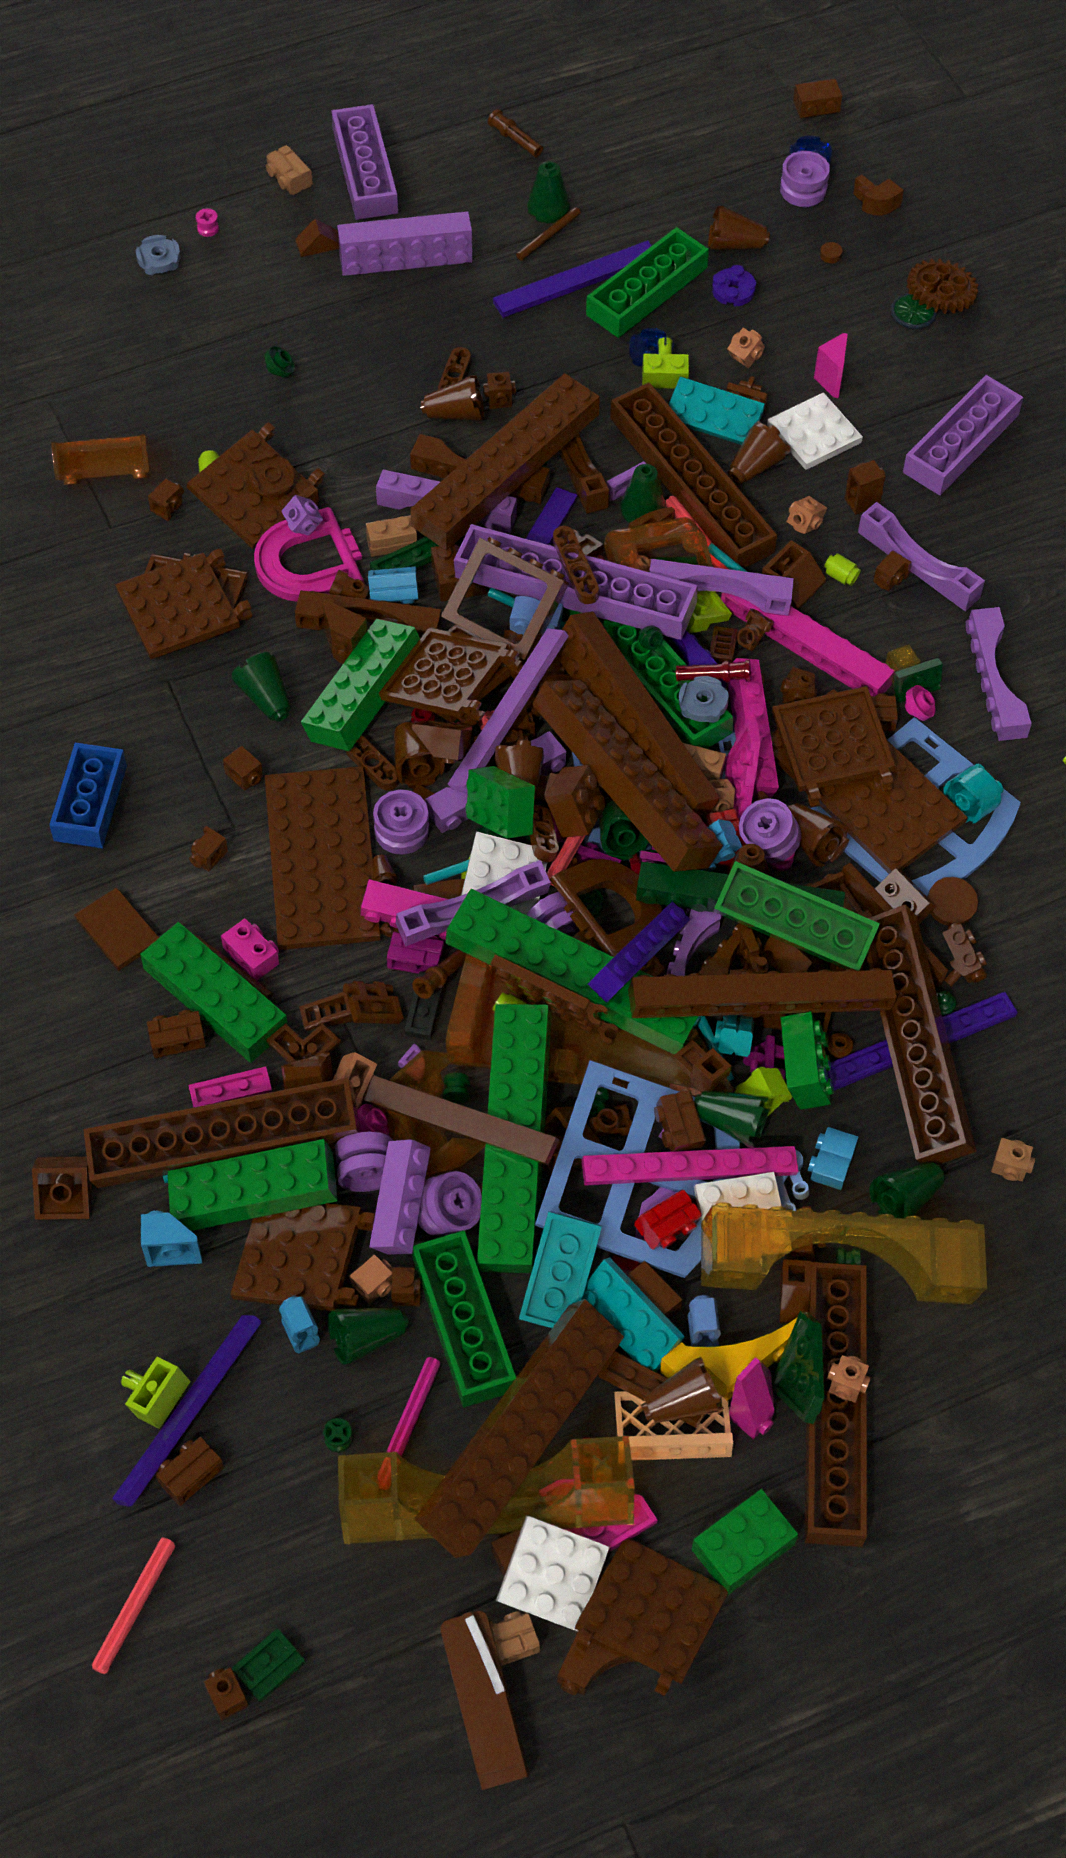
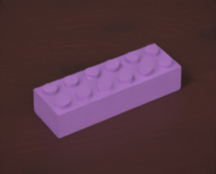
M373 104L331 110L333 132L355 219L397 214V192Z
M468 212L338 225L339 252L343 276L472 262V229Z
M985 375L906 454L903 473L936 494L941 495L1019 416L1023 397Z

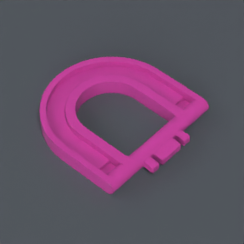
M330 507L318 510L323 520L309 536L294 533L288 527L287 520L275 524L261 536L254 553L255 569L262 585L272 594L298 602L300 590L329 594L338 570L349 573V577L359 579L365 583L355 562L361 560L362 555L351 534L350 528L340 529ZM331 535L343 561L342 565L312 574L298 575L287 571L281 565L280 558L293 545Z

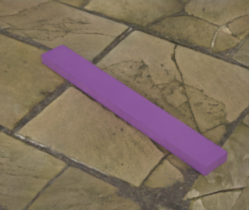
M547 628L450 779L448 785L451 789L468 792L466 786L468 769L486 767L495 752V747L500 745L569 635L564 630Z

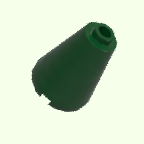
M551 161L544 162L539 166L527 202L528 213L530 216L531 214L535 216L539 222L555 223L570 210V202L560 167Z
M641 464L635 468L621 500V514L628 523L649 512L666 508L658 472L650 464Z
M269 652L258 653L246 659L248 664L243 668L238 665L231 675L234 683L271 721L276 720L280 722L289 716L291 706L274 654L272 653L271 655Z
M612 798L606 799V806L599 817L601 846L608 856L620 860H629L633 858L632 855L639 851L640 853L644 851L649 842Z
M704 1090L702 1095H696L694 1103L699 1118L745 1146L754 1149L757 1145L752 1143L754 1137H761L769 1109L764 1108L765 1102L770 1103L771 1099L763 1095Z
M927 1162L878 1176L870 1184L872 1203L877 1202L880 1210L877 1212L887 1223L895 1227L906 1224L944 1184V1172L939 1165Z
M399 1308L335 1309L328 1314L330 1340L335 1339L338 1347L333 1350L342 1365L350 1364L403 1336L405 1329L408 1328L407 1316Z

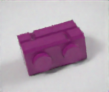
M393 932L387 954V967L417 974L420 971L426 972L429 967L438 966L442 962L444 941L436 936H432L405 946L400 933Z

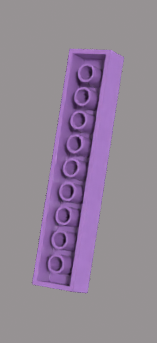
M472 524L454 558L455 577L460 579L479 538L487 541L491 537L502 543L500 548L506 551L512 548L522 553L521 559L529 562L532 558L544 564L543 570L550 573L553 569L565 575L563 580L568 582L569 585L560 601L563 604V608L581 613L593 611L597 617L639 629L651 625L656 626L663 635L682 640L697 604V585L587 555L585 557L599 586V598L593 604H583L577 598L554 546ZM568 553L566 555L568 559L578 557L576 553ZM491 554L485 556L473 580V583L520 596L532 597L539 601L547 589V584L544 581ZM581 570L574 573L576 577L586 575V572ZM587 584L584 585V591H586L588 594H591L587 588Z

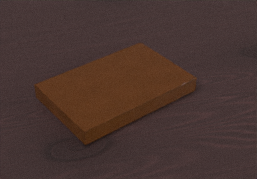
M114 888L74 914L77 922L118 971L141 957L140 954L159 938L117 888Z

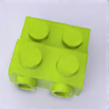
M697 591V604L686 628L688 633L706 631L711 623L728 621L732 613L715 591Z

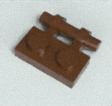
M751 928L742 930L738 950V959L742 969L754 973H768L769 966L766 958L759 956V952H762L759 937L754 936Z
M353 981L343 985V992L352 994L348 999V1004L354 1023L399 1024L404 1019L398 997L388 996V994L393 993V986L391 984H384V982L374 981L372 984H364L363 981Z

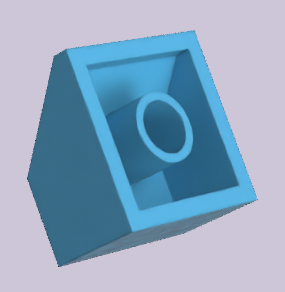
M151 1211L148 1214H141V1247L147 1267L202 1263L197 1236L170 1213L162 1211Z

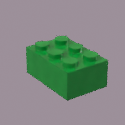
M495 766L468 769L466 818L505 838L532 835L535 786Z
M812 1011L781 1017L786 1079L789 1092L800 1110L831 1105L830 1094H834V1088L831 1078L828 1079L827 1072L831 1070L830 1058L825 1053V1047H829V1041L826 1031L823 1032L820 1020L815 1019Z
M761 1489L693 1539L691 1550L715 1581L728 1591L729 1595L792 1548L796 1543L798 1533Z

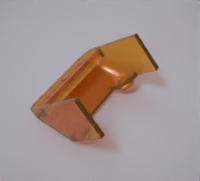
M146 434L133 437L65 443L51 442L55 480H63L64 485L78 484L77 479L127 474H133V479L147 477L146 473L151 472L149 438Z
M687 517L612 530L607 534L604 541L608 561L624 566H631L636 561L638 551L682 543L687 552L697 555L700 566L713 567L705 535L695 522Z
M422 1050L388 1081L439 1097L443 1090V1080L440 1072L455 1059V1055ZM381 1108V1111L387 1118L388 1123L386 1126L393 1141L414 1140L431 1147L425 1178L463 1166L485 1147V1143L472 1139L452 1138L447 1142L442 1128Z

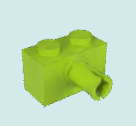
M660 338L658 340L659 354H643L642 385L650 382L654 388L675 389L680 377L688 379V354H672V339L667 338L665 346V338Z
M759 1067L755 1069L745 1082L736 1087L734 1092L770 1097V1103L765 1102L764 1108L769 1109L768 1116L783 1102H789L792 1099V1095L778 1068Z
M159 1357L155 1358L144 1376L130 1369L125 1374L130 1376L131 1379L123 1376L121 1380L122 1386L133 1390L125 1405L138 1419L160 1429L191 1382L179 1367Z

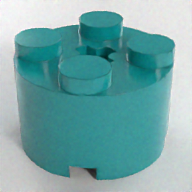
M976 764L949 780L944 786L943 793L945 796L948 795V799L967 816L966 823L968 821L976 823L999 807L1003 786L981 764Z

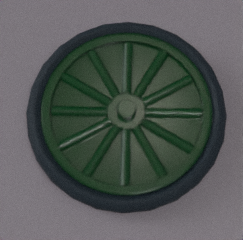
M909 293L897 297L891 305L893 319L901 326L911 329H921L929 326L936 319L937 312H935L933 307L926 309V304L919 305L920 300H913V295Z

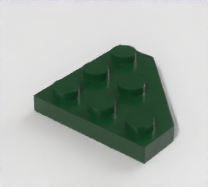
M800 1311L773 1376L772 1390L803 1422L814 1424L817 1415L821 1412L824 1400L822 1326L810 1313Z

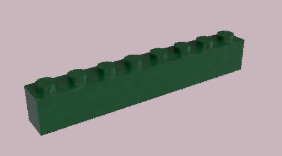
M641 862L636 901H642L645 904L655 903L667 906L673 901L678 907L693 909L697 912H714V907L729 874L696 869L674 872L669 865ZM790 884L840 907L844 905L845 892Z

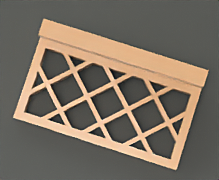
M626 1391L614 1392L618 1461L732 1457L733 1436L730 1427L728 1400L726 1401L718 1393L724 1409L719 1412L709 1413L710 1417L703 1424L700 1423L693 1434H684L678 1429L684 1423L679 1419L674 1425L669 1421L660 1422L669 1430L664 1435H656L650 1430L656 1424L653 1419L644 1426L635 1418L643 1410L641 1404L645 1403V1401ZM632 1400L639 1406L629 1414L621 1407V1401ZM715 1419L724 1426V1433H712L706 1427ZM630 1422L641 1430L636 1436H623V1429Z

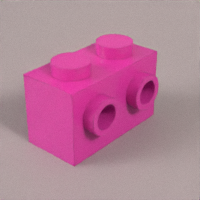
M245 918L221 935L223 949L256 981L279 965V950L273 941H267L263 937L260 928L256 924L251 925Z

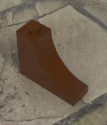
M578 1631L558 1673L557 1683L561 1684L560 1688L569 1694L577 1695V1693L585 1695L592 1682L606 1670L619 1664L638 1661L595 1639H592L587 1651L583 1654L574 1649L577 1643L576 1639L580 1633Z

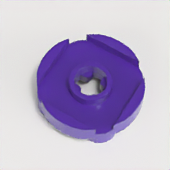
M734 265L731 268L721 270L713 276L712 293L720 303L726 305L729 302L734 303L733 306H742L753 299L756 281L742 266Z

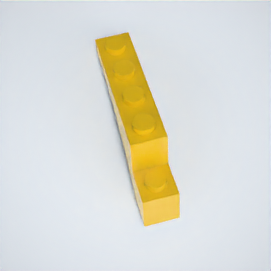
M797 1318L770 1334L734 1345L691 1347L680 1343L661 1359L660 1373L668 1379L694 1359L702 1357L705 1363L704 1367L709 1372L717 1392L727 1401L733 1396L737 1376L755 1357L767 1369L774 1362L779 1363Z

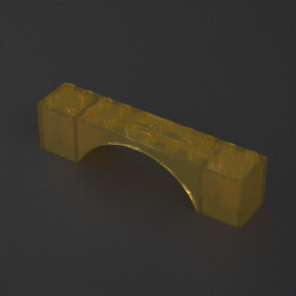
M720 1202L711 1206L701 1222V1286L756 1290L768 1274L771 1266L791 1251L810 1244L841 1243L867 1250L889 1263L906 1280L913 1290L917 1301L971 1305L987 1289L984 1224H975L972 1220L948 1222L945 1218H935L930 1221L921 1220L918 1216H908L902 1219L894 1218L891 1214H882L874 1217L867 1216L863 1212L846 1215L840 1214L836 1210L818 1213L813 1212L809 1208L790 1211L781 1206L762 1209L753 1204L734 1207L730 1203Z
M629 1436L570 1440L567 1446L557 1455L530 1470L486 1534L521 1531L526 1516L561 1529L634 1524V1478ZM397 1452L338 1456L339 1511L344 1544L433 1538L414 1518L445 1475L421 1469L406 1461Z

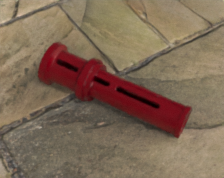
M726 660L722 664L677 665L676 681L694 680L698 676H710L716 679H723L726 683L730 682V680L745 679L746 682H751L750 660L738 663H730L729 660Z

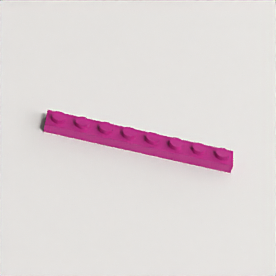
M795 1146L583 1156L581 1159L584 1185L728 1179L774 1172L775 1176L797 1175L799 1172Z

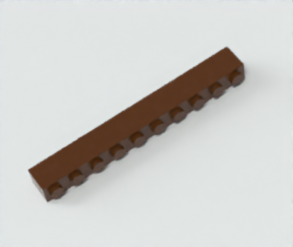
M880 968L870 969L869 971L847 969L837 972H831L830 970H820L818 972L798 970L792 973L771 971L766 974L744 972L728 975L727 973H717L715 975L694 973L689 976L667 974L662 977L640 975L632 977L628 988L632 1018L786 1014L810 1011L812 1013L891 1010L897 998L892 970H882Z

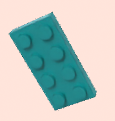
M683 377L679 378L669 403L671 409L687 428L742 445L751 427L757 421H760L765 409L764 403Z
M548 1211L520 1311V1320L553 1328L569 1305L582 1300L602 1225Z
M610 1257L602 1261L587 1281L582 1300L586 1299L624 1336L619 1346L633 1361L657 1373L661 1367V1359L677 1347L685 1336Z

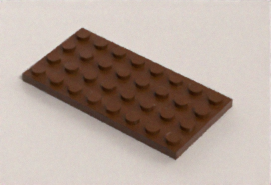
M833 689V690H831L830 692H828L826 695H828V694H833V693H837V691H836L835 689ZM777 729L771 733L774 760L795 781ZM887 740L896 765L895 771L890 772L894 781L891 783L892 790L882 792L878 775L818 789L821 795V799H819L820 806L833 819L847 825L850 829L848 834L890 874L895 868L902 871L966 823L967 816Z
M363 766L265 775L278 950L380 941L379 922H370L364 916H361V906L369 879L373 880V860Z

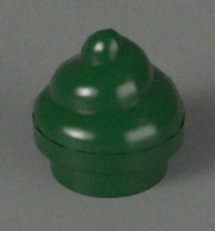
M652 625L644 627L639 632L640 645L647 650L659 648L663 642V634L660 629Z
M946 991L936 992L942 1017L951 1014L956 1007L954 996Z

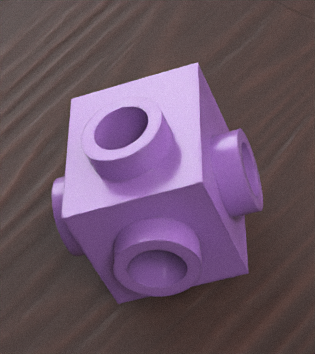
M295 495L281 511L288 522L290 530L297 534L301 533L309 536L323 520L318 512V506L311 499Z

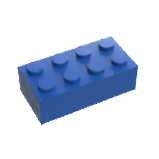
M82 743L74 744L50 821V829L54 841L103 848L127 767L123 749Z

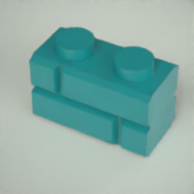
M723 1015V1021L717 1020L714 1043L719 1044L718 1050L720 1053L732 1055L735 1052V1055L744 1057L750 1055L754 1029L753 1017L741 1015L738 1018V1015Z

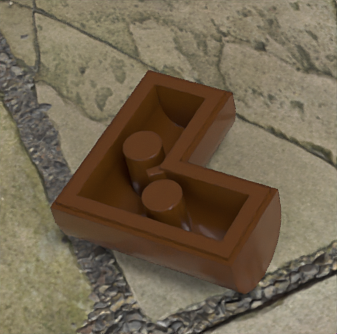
M286 1023L266 1040L288 1064L326 1052L331 1053L341 1044V1040L323 1023L304 1040Z

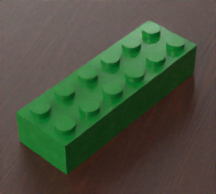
M674 228L587 296L586 315L617 338L621 337L706 270L709 249L679 228Z
M380 619L374 621L302 719L301 724L311 742L346 751L352 749L385 702L381 700L379 692L420 640L415 627Z
M737 861L734 862L714 907V912L846 970H860L880 923Z
M179 922L140 954L143 968L189 1010L193 1012L198 1011L200 1019L250 1063L270 1047L266 1040L285 1023L287 1024L286 1014Z
M324 1139L167 1171L170 1214L190 1231L337 1202L333 1151Z
M465 1231L414 1245L412 1249L413 1262L463 1408L503 1396L516 1379Z

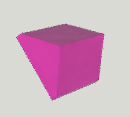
M846 333L818 347L814 379L834 398L839 397L848 335Z

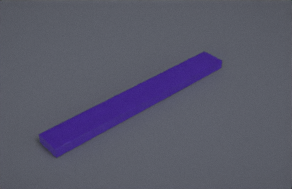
M649 241L639 243L493 298V303L504 318L611 278L652 245Z
M1002 992L942 1018L948 1041L952 1043L1013 1018L1018 1012L1006 992ZM887 1040L831 1062V1070L827 1072L828 1079L831 1078L834 1090L893 1067Z
M242 1315L113 1496L112 1500L118 1505L133 1506L159 1469V1466L164 1462L260 1326L261 1321L255 1315Z

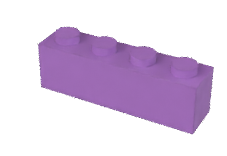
M414 1140L388 1142L370 1248L386 1254H412L431 1147Z

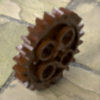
M939 258L938 262L930 259L929 263L925 260H922V264L916 263L915 268L912 267L908 275L906 287L909 289L908 293L913 295V300H920L919 305L926 304V309L933 307L935 312L942 309L944 314H946L947 310L955 314L956 309L963 312L964 308L969 309L970 304H974L978 293V284L975 283L976 278L971 277L972 272L965 273L966 267L958 268V263L951 265L950 260L943 263Z

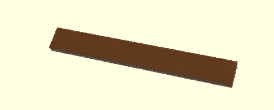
M374 1075L362 1099L369 1104L549 1165L559 1142L556 1137Z

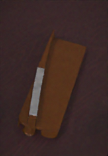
M476 1611L444 1621L441 1625V1634L482 1790L529 1777L530 1772L488 1615L485 1612Z

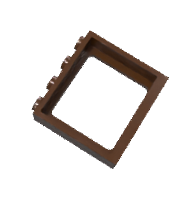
M491 537L487 541L479 538L441 617L483 639L508 644L510 650L519 652L518 657L527 660L545 633L569 583L563 580L565 575L553 569L550 573L543 570L544 564L532 558L527 562L521 559L522 553L512 548H509L508 551L500 548L501 542ZM487 554H491L547 584V589L518 644L459 614V608Z

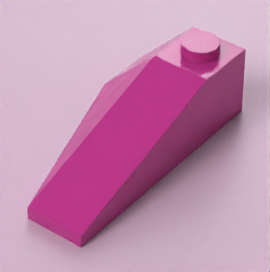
M756 1357L737 1376L729 1410L730 1420L752 1439H755L759 1433L762 1435L766 1434L774 1423L772 1421L774 1401L771 1372Z

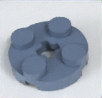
M164 235L149 236L142 240V245L139 248H136L137 262L148 275L176 270L180 260L179 245L174 239L172 241L168 240Z
M710 676L695 677L694 681L688 684L687 682L684 683L679 691L681 713L685 718L698 722L714 723L718 721L728 706L727 689L725 690L721 686V682L716 678ZM702 696H707L709 701L701 702L698 699H701Z

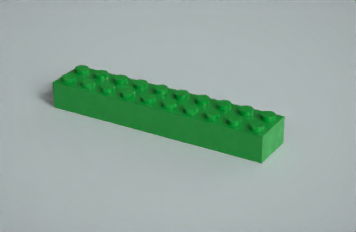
M563 608V611L569 617L570 615L581 613L571 609ZM597 617L682 743L707 749L732 734L733 716L727 709L720 716V719L714 723L698 722L685 718L682 715L679 706V691L684 683L687 682L688 684L694 680L676 681V666L687 665L664 639L659 648L647 650L639 642V632L642 629ZM702 696L701 699H698L701 702L709 701L707 696Z
M472 888L447 928L446 944L491 965L490 963L496 954L589 999L594 1004L603 1005L609 1013L607 1015L603 1012H598L597 1014L600 1019L614 1024L618 1028L674 1055L686 1046L701 1016L632 1018L628 994L632 978L607 1003L588 985L614 957ZM639 970V971L633 976V977H637V976H640V975H648V976H650V977H654V976H651V975H649V974H647V973H645V972H643V971H641V970Z
M495 1004L488 1115L541 1133H545L552 1020L548 1005ZM485 1144L477 1264L481 1272L531 1273L538 1245L539 1227L535 1226V1222L540 1210L543 1163Z

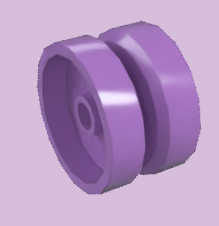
M799 151L789 155L785 159L782 168L780 193L783 198L790 204L799 207H809L820 203L827 193V181L830 172L827 160L820 154L811 151Z
M408 790L390 791L380 797L375 804L373 812L375 836L380 846L390 853L401 855L413 853L420 849L428 840L429 811L426 802L420 795Z
M769 798L758 800L748 806L741 815L739 822L740 836L746 844L760 846L764 851L767 863L784 861L792 856L799 847L802 837L800 826L786 804L781 801Z
M559 892L541 899L526 914L571 937H574L580 931L570 917L573 911L567 913L564 910L567 902Z
M359 1132L338 1140L335 1144L336 1163L339 1164L337 1166L338 1185L343 1189L357 1192L380 1189L388 1142L393 1141V1139L389 1135L380 1132Z
M458 1171L426 1179L417 1223L429 1235L437 1237L472 1228L478 1222L481 1214L482 1195L478 1185L466 1173Z

